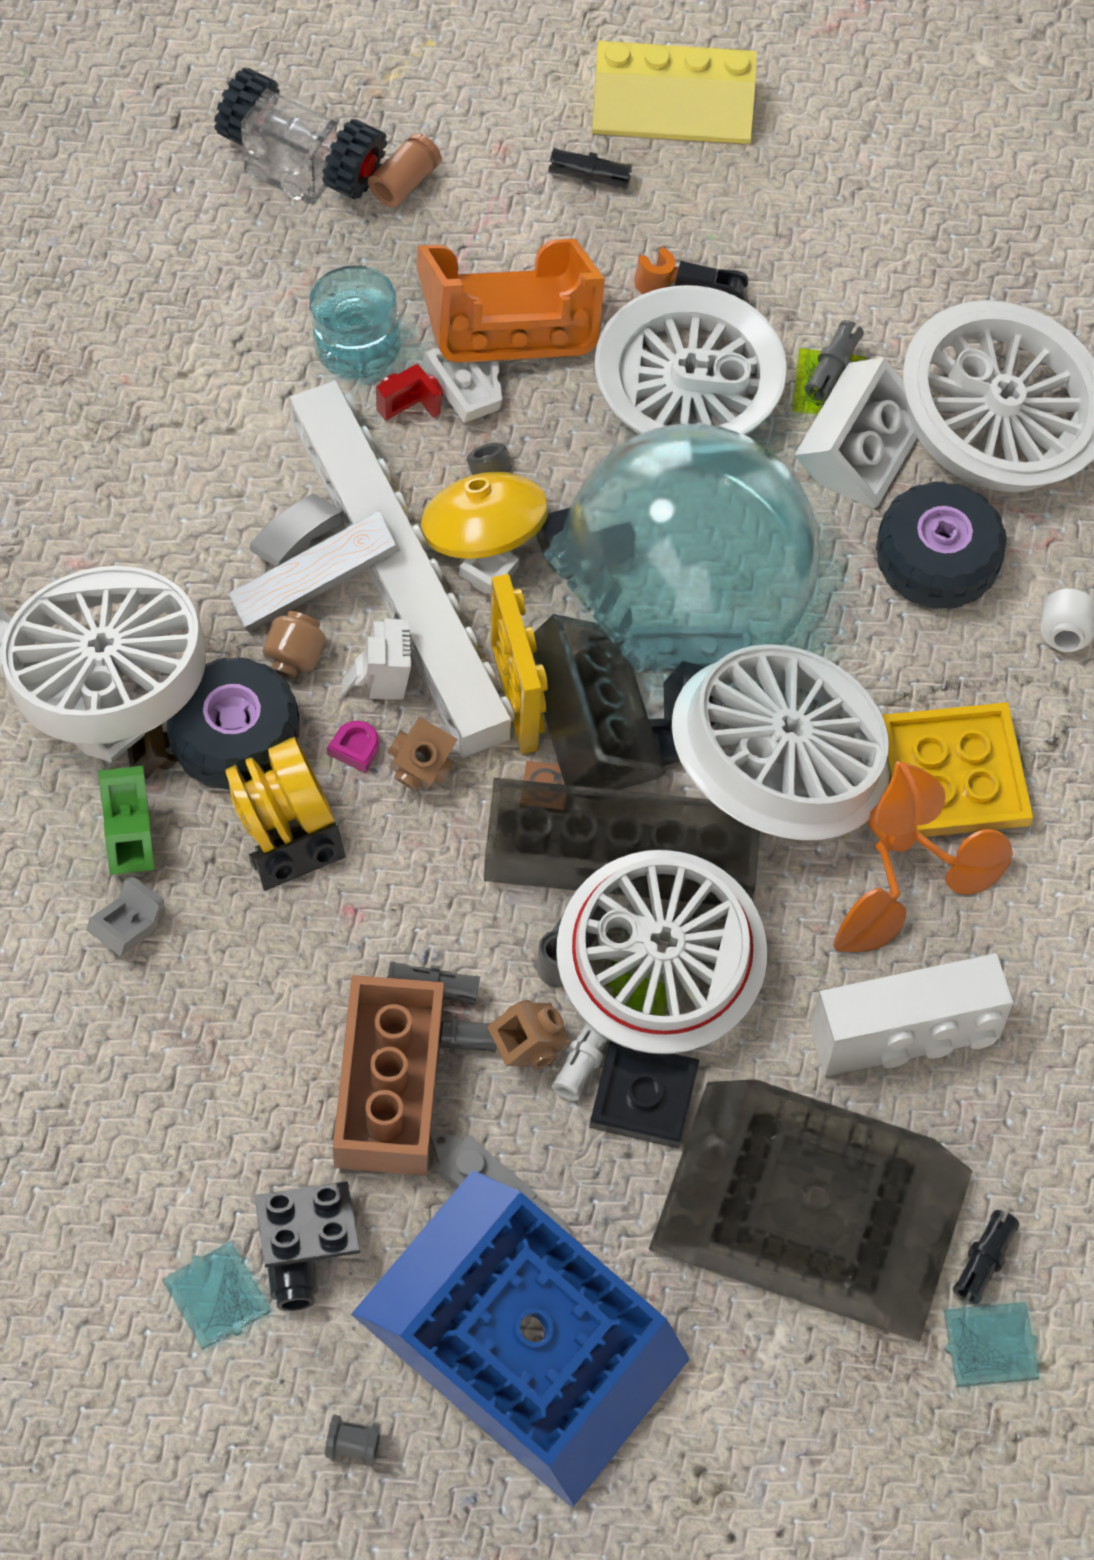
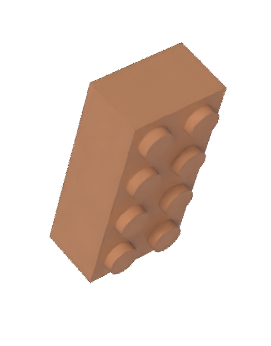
M352 975L333 1141L334 1168L427 1176L444 1004V982Z

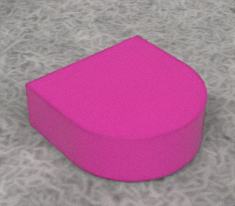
M350 721L339 728L327 747V755L366 773L379 752V736L376 729L369 723Z

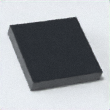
M610 1041L589 1128L679 1149L700 1059L678 1054L639 1052Z

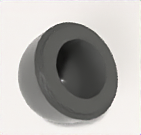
M501 443L482 445L471 451L466 459L472 475L485 472H509L511 464L507 447Z

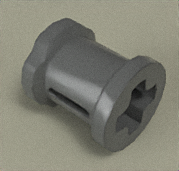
M333 1414L326 1440L325 1458L333 1459L335 1455L364 1460L366 1466L373 1467L378 1453L382 1424L374 1422L371 1426L345 1422L342 1421L340 1415Z

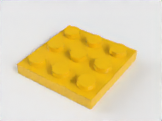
M509 574L492 577L490 646L504 695L509 700L514 712L515 720L512 721L519 749L521 754L538 751L539 734L545 733L542 713L546 712V702L543 691H547L548 686L543 665H535L532 653H536L537 648L533 629L531 626L524 627L521 615L526 614L522 591L521 589L514 590Z
M1008 702L882 714L888 734L887 759L890 770L889 783L893 776L896 762L899 761L917 766L929 772L939 781L946 794L944 807L938 817L928 824L917 825V830L924 837L977 832L984 829L998 830L1031 826L1033 815Z

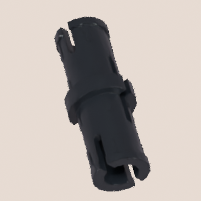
M554 147L550 157L552 164L549 165L548 172L583 179V184L587 185L597 182L627 190L631 178L629 174L632 172L633 165L598 158V153L589 152L588 155H583Z
M1002 1210L992 1212L991 1219L979 1242L972 1243L968 1250V1257L970 1259L958 1282L953 1287V1292L956 1296L964 1301L970 1292L972 1295L969 1303L979 1304L981 1302L982 1295L994 1272L1001 1271L1005 1263L1004 1253L1020 1226L1019 1221L1009 1213L1005 1221L1002 1222L1001 1219L1004 1215Z

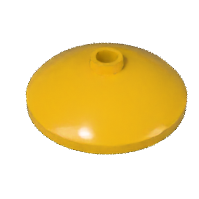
M508 472L479 473L457 480L437 493L423 512L421 527L426 542L439 553L464 559L490 557L515 549L538 533L547 519L548 503L542 488L530 479Z

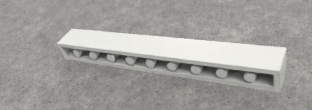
M336 380L289 397L290 420L333 505L343 511L342 523L345 529L380 511L400 548L399 552L366 570L391 619H410L411 659L449 734L458 739L455 745L461 757L465 758L510 740L511 722L515 720L512 706L506 696L499 697L494 687L497 685L491 665L487 661L481 662L476 652L479 650L476 637L470 627H463L459 619L461 616L460 608L452 592L446 594L441 585L443 576L440 567L434 558L429 560L423 550L426 546L422 532L417 525H410L406 517L408 509L404 497L399 491L393 492L389 484L391 482L390 472L385 461L382 458L376 459L372 451L374 443L366 426L360 427L355 418L357 417V410L349 393L343 395Z

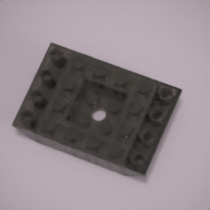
M757 1079L707 1082L651 1240L649 1251L920 1342L973 1170L934 1138ZM811 1185L820 1186L827 1191L829 1200L822 1205H813L804 1198L803 1190Z

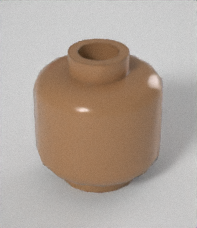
M288 611L287 616H278L274 619L262 652L264 657L273 663L271 668L277 674L295 679L297 673L306 674L314 671L326 640L325 634L319 629L321 624L319 621L295 611Z

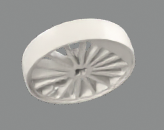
M107 566L67 575L50 583L30 597L13 616L5 631L1 647V660L4 678L10 695L19 712L32 726L51 737L63 741L80 744H104L144 734L163 724L179 712L191 699L201 682L206 664V649L198 614L189 597L179 586L166 577L145 569L127 566ZM113 603H122L111 620ZM139 604L145 605L143 608H141L139 611L133 614ZM102 605L100 625L96 627L88 608ZM81 611L89 630L69 615ZM163 612H166V613L169 614V615H167V616H165V617H162V618H159V619H157V620H154V619H156L159 615H161ZM58 623L69 632L51 627ZM184 627L188 632L185 635L163 636ZM37 640H38V641L45 642V643H49V644L34 645ZM184 652L180 660L157 655L158 653ZM28 662H41V663L35 664V665H33V666H30V667H27V668L22 669L24 663H28ZM137 666L171 675L162 683H158ZM126 674L149 693L138 699L130 700L120 678ZM50 678L32 692L25 688L28 685ZM70 685L58 705L54 706L46 703ZM82 696L86 710H73Z

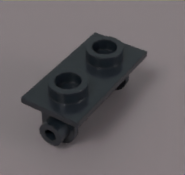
M332 823L310 834L304 829H300L292 833L293 841L287 844L284 843L282 838L274 840L276 848L266 853L263 852L260 845L255 846V851L248 854L254 870H258L263 890H269L345 858L346 855L338 824Z

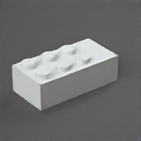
M994 953L819 991L810 1029L825 1077L883 1065L884 1068H895L915 1057L926 1055L927 1058L935 1059L948 1055L956 1048L970 1046L972 1049H982L994 1044L1000 1039L1013 1005V1000L998 955Z

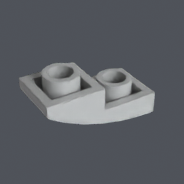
M313 493L291 505L266 525L251 541L250 551L277 567L311 548V539L341 526L343 511Z

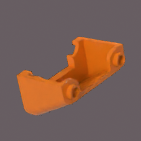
M576 238L551 240L542 245L537 252L533 271L458 274V259L447 246L418 245L417 271L432 331L438 349L447 360L459 363L580 356L587 354L596 346L600 334L605 279Z

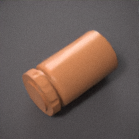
M413 133L368 178V185L373 195L388 207L395 208L399 206L433 169L442 162V156L438 147L427 136L421 133Z

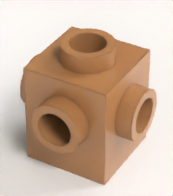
M419 717L408 734L400 730L387 752L394 757L388 768L396 772L394 778L398 782L417 791L419 786L427 790L433 781L442 784L454 763L453 760L448 758V755L458 739ZM415 752L424 754L426 762L417 760Z
M530 1000L517 1002L487 1026L506 1066H528L533 1069L544 1068L558 1058L557 1052L571 1043L563 1028L564 1021L551 1003H533Z

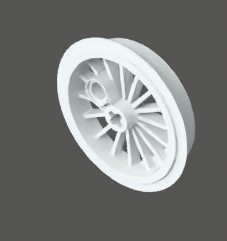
M981 300L965 302L944 309L931 317L917 331L907 349L903 366V385L907 410L918 439L929 454L945 469L979 487L1003 492H1022L1069 478L1085 468L1094 459V358L1086 347L1065 327L1048 316L1021 305L1003 301ZM978 339L981 350L971 349L966 340ZM992 340L1009 344L1003 374L998 369ZM948 346L953 347L958 355L957 360H953L941 350ZM1018 347L1036 356V359L1019 378L1012 375ZM930 362L946 374H949L948 378L929 372ZM1041 363L1047 364L1056 373V376L1029 387L1024 385V382ZM964 370H968L971 376H969ZM1059 386H1065L1071 397L1033 398ZM930 388L953 397H932ZM939 412H965L946 421L939 414ZM1045 412H1074L1071 421ZM982 419L964 440L952 431ZM990 423L983 453L970 444L986 425ZM1045 429L1059 433L1061 436L1057 439ZM998 430L1005 460L992 456ZM1014 440L1029 462H1019ZM1033 440L1047 450L1044 455H1042Z
M773 644L741 648L697 672L684 685L677 697L672 715V734L678 757L694 784L712 803L729 816L751 828L770 835L795 840H823L838 837L859 828L870 819L871 810L879 804L882 795L889 785L888 734L880 710L857 680L836 664L819 655L795 647ZM753 679L760 680L763 690L758 686V684ZM776 681L785 683V700ZM734 683L742 693L738 692L737 690L731 688L728 685ZM797 687L809 692L799 711L796 710ZM713 696L731 708L711 704L708 701L709 697ZM815 696L826 703L815 711L804 715ZM836 712H837V713L841 716V718H842V719L824 720V719H826L827 717H829V716L835 714ZM710 721L737 728L713 730ZM850 733H853L854 736H855V738L847 737V736H843V735H839V734H850ZM738 744L732 757L727 756L720 747ZM847 754L862 757L863 764ZM775 763L783 765L782 792L769 788L762 783ZM795 764L810 798L799 797L794 794ZM838 770L860 783L857 786H852ZM816 772L837 795L830 797L825 795Z

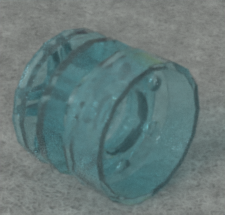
M357 265L334 269L316 281L310 293L309 309L313 326L315 352L321 364L332 373L347 378H366L380 373L390 366L400 351L401 343L396 290L390 279L376 269Z

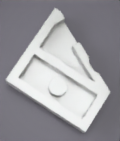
M438 347L424 353L422 363L428 372L439 381L443 394L463 423L500 409L502 393L501 384L498 382V360L451 362L443 357Z

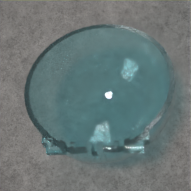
M684 423L648 430L630 438L609 452L585 478L573 499L565 519L563 531L553 536L550 543L551 547L543 554L562 579L572 574L574 575L567 582V586L588 611L595 610L593 618L613 643H618L625 638L629 639L620 646L619 650L635 670L640 673L650 668L656 674L666 667L676 669L682 661L707 667L741 648L766 644L783 645L796 630L813 596L820 563V539L812 505L801 483L776 454L758 441L742 433L721 426Z

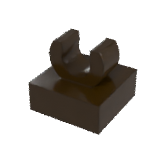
M162 724L146 732L141 739L127 749L130 767L143 766L145 779L157 768L168 770L178 762L174 754L166 752V748L170 747L167 732H163Z

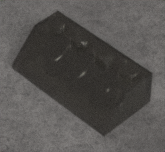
M553 614L534 632L537 651L532 653L535 665L542 664L545 670L548 689L543 691L546 702V712L543 713L566 790L604 795L661 778L666 772L621 629L619 627Z

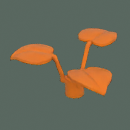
M897 761L891 781L882 795L879 804L871 810L870 819L867 821L868 827L880 840L875 845V848L881 854L890 887L889 894L882 888H875L864 894L853 905L836 934L833 947L840 952L875 950L892 941L903 927L906 919V908L896 901L900 896V891L889 850L905 852L917 841L945 863L953 865L946 875L945 882L954 892L968 895L989 888L1005 873L1014 855L1009 840L1003 833L997 830H979L961 843L957 851V857L947 854L917 830V825L928 824L941 813L946 795L944 788L934 776L924 769Z

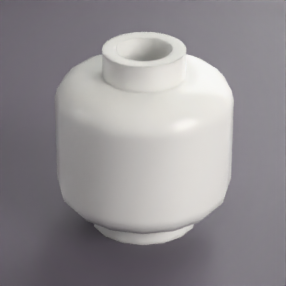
M1071 588L1057 590L1047 596L1042 605L1040 633L1044 641L1052 648L1062 652H1074L1091 644L1094 639V599L1084 591Z

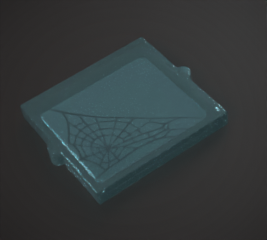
M231 1241L202 1257L198 1255L193 1256L190 1264L162 1278V1282L202 1351L232 1334L235 1336L241 1335L242 1328L272 1312Z
M1026 1302L944 1310L948 1337L945 1352L951 1355L956 1388L1039 1379L1034 1348L1038 1338L1032 1334Z

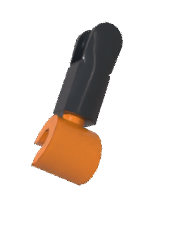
M660 246L656 266L650 262L648 257L639 255L634 284L642 294L670 287L672 283H675V286L689 285L717 289L745 301L743 289L748 286L749 277L744 272L737 270L715 269L680 261L679 267H676V260L673 254Z

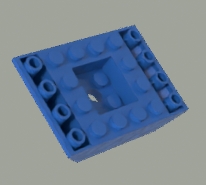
M474 1170L465 1178L351 1313L357 1321L571 1508L576 1505L690 1360L670 1323L660 1312L521 1191ZM524 1317H535L542 1323L544 1336L541 1341L531 1342L522 1335L520 1325Z

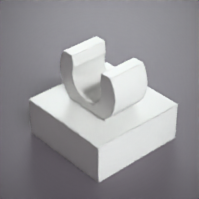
M507 551L490 557L465 559L459 567V576L471 582L474 588L488 596L489 594L491 595L492 577L509 574L511 577L519 567V558Z

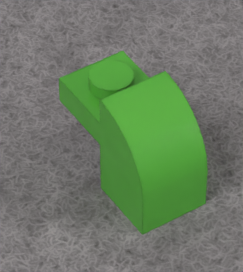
M143 766L99 770L98 778L110 875L155 870Z

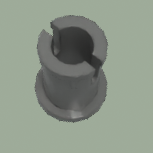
M452 1016L451 1021L442 1020L440 1048H449V1053H454L455 1049L496 1052V1044L487 1028L490 1023L457 1021L456 1016Z

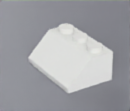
M885 357L852 362L846 366L794 454L818 484L870 508L878 507L917 439L907 410L903 380Z

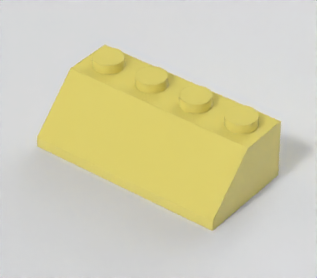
M598 41L592 134L751 144L757 51Z

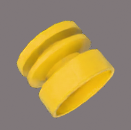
M295 737L268 749L272 770L264 773L260 765L252 757L246 759L252 780L246 782L236 765L225 769L230 786V798L247 833L258 842L264 853L276 848L270 830L274 828L277 829L285 844L293 841L288 822L295 818L308 834L335 822L322 788Z

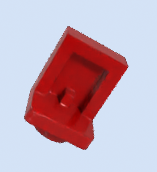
M417 363L399 374L388 375L376 386V410L387 421L421 402L434 418L441 414L443 390L436 377L432 374L427 375Z

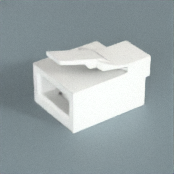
M384 618V622L374 621L371 637L367 638L366 648L354 659L355 664L342 679V696H345L354 685L362 686L368 676L369 699L404 700L411 669L410 619Z

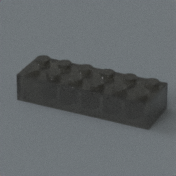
M494 777L485 851L484 881L577 891L593 873L618 858L643 851L668 850L694 855L718 866L740 884L753 902L757 879L760 831L729 816L709 799ZM657 874L660 898L670 900L675 875ZM647 876L630 880L640 897L650 898ZM684 878L679 901L689 902L702 885ZM620 886L609 893L625 895ZM710 891L702 903L720 905L723 902Z

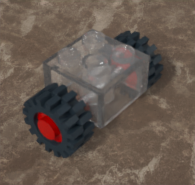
M246 67L242 68V71L239 70L235 73V79L231 78L228 82V90L224 89L221 95L224 97L222 102H218L217 110H219V113L215 115L214 121L217 123L214 128L217 134L243 146L245 173L249 174L257 182L270 184L284 191L289 197L296 200L301 199L313 206L327 187L353 200L362 197L363 192L366 193L369 189L368 178L382 165L380 160L385 157L386 151L383 149L387 146V140H385L387 136L384 132L357 119H351L350 123L344 124L343 131L340 130L337 133L336 121L280 95L279 84L275 80Z

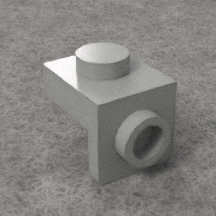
M131 876L124 881L119 898L90 917L86 930L118 955L122 956L155 932L164 900L135 877Z

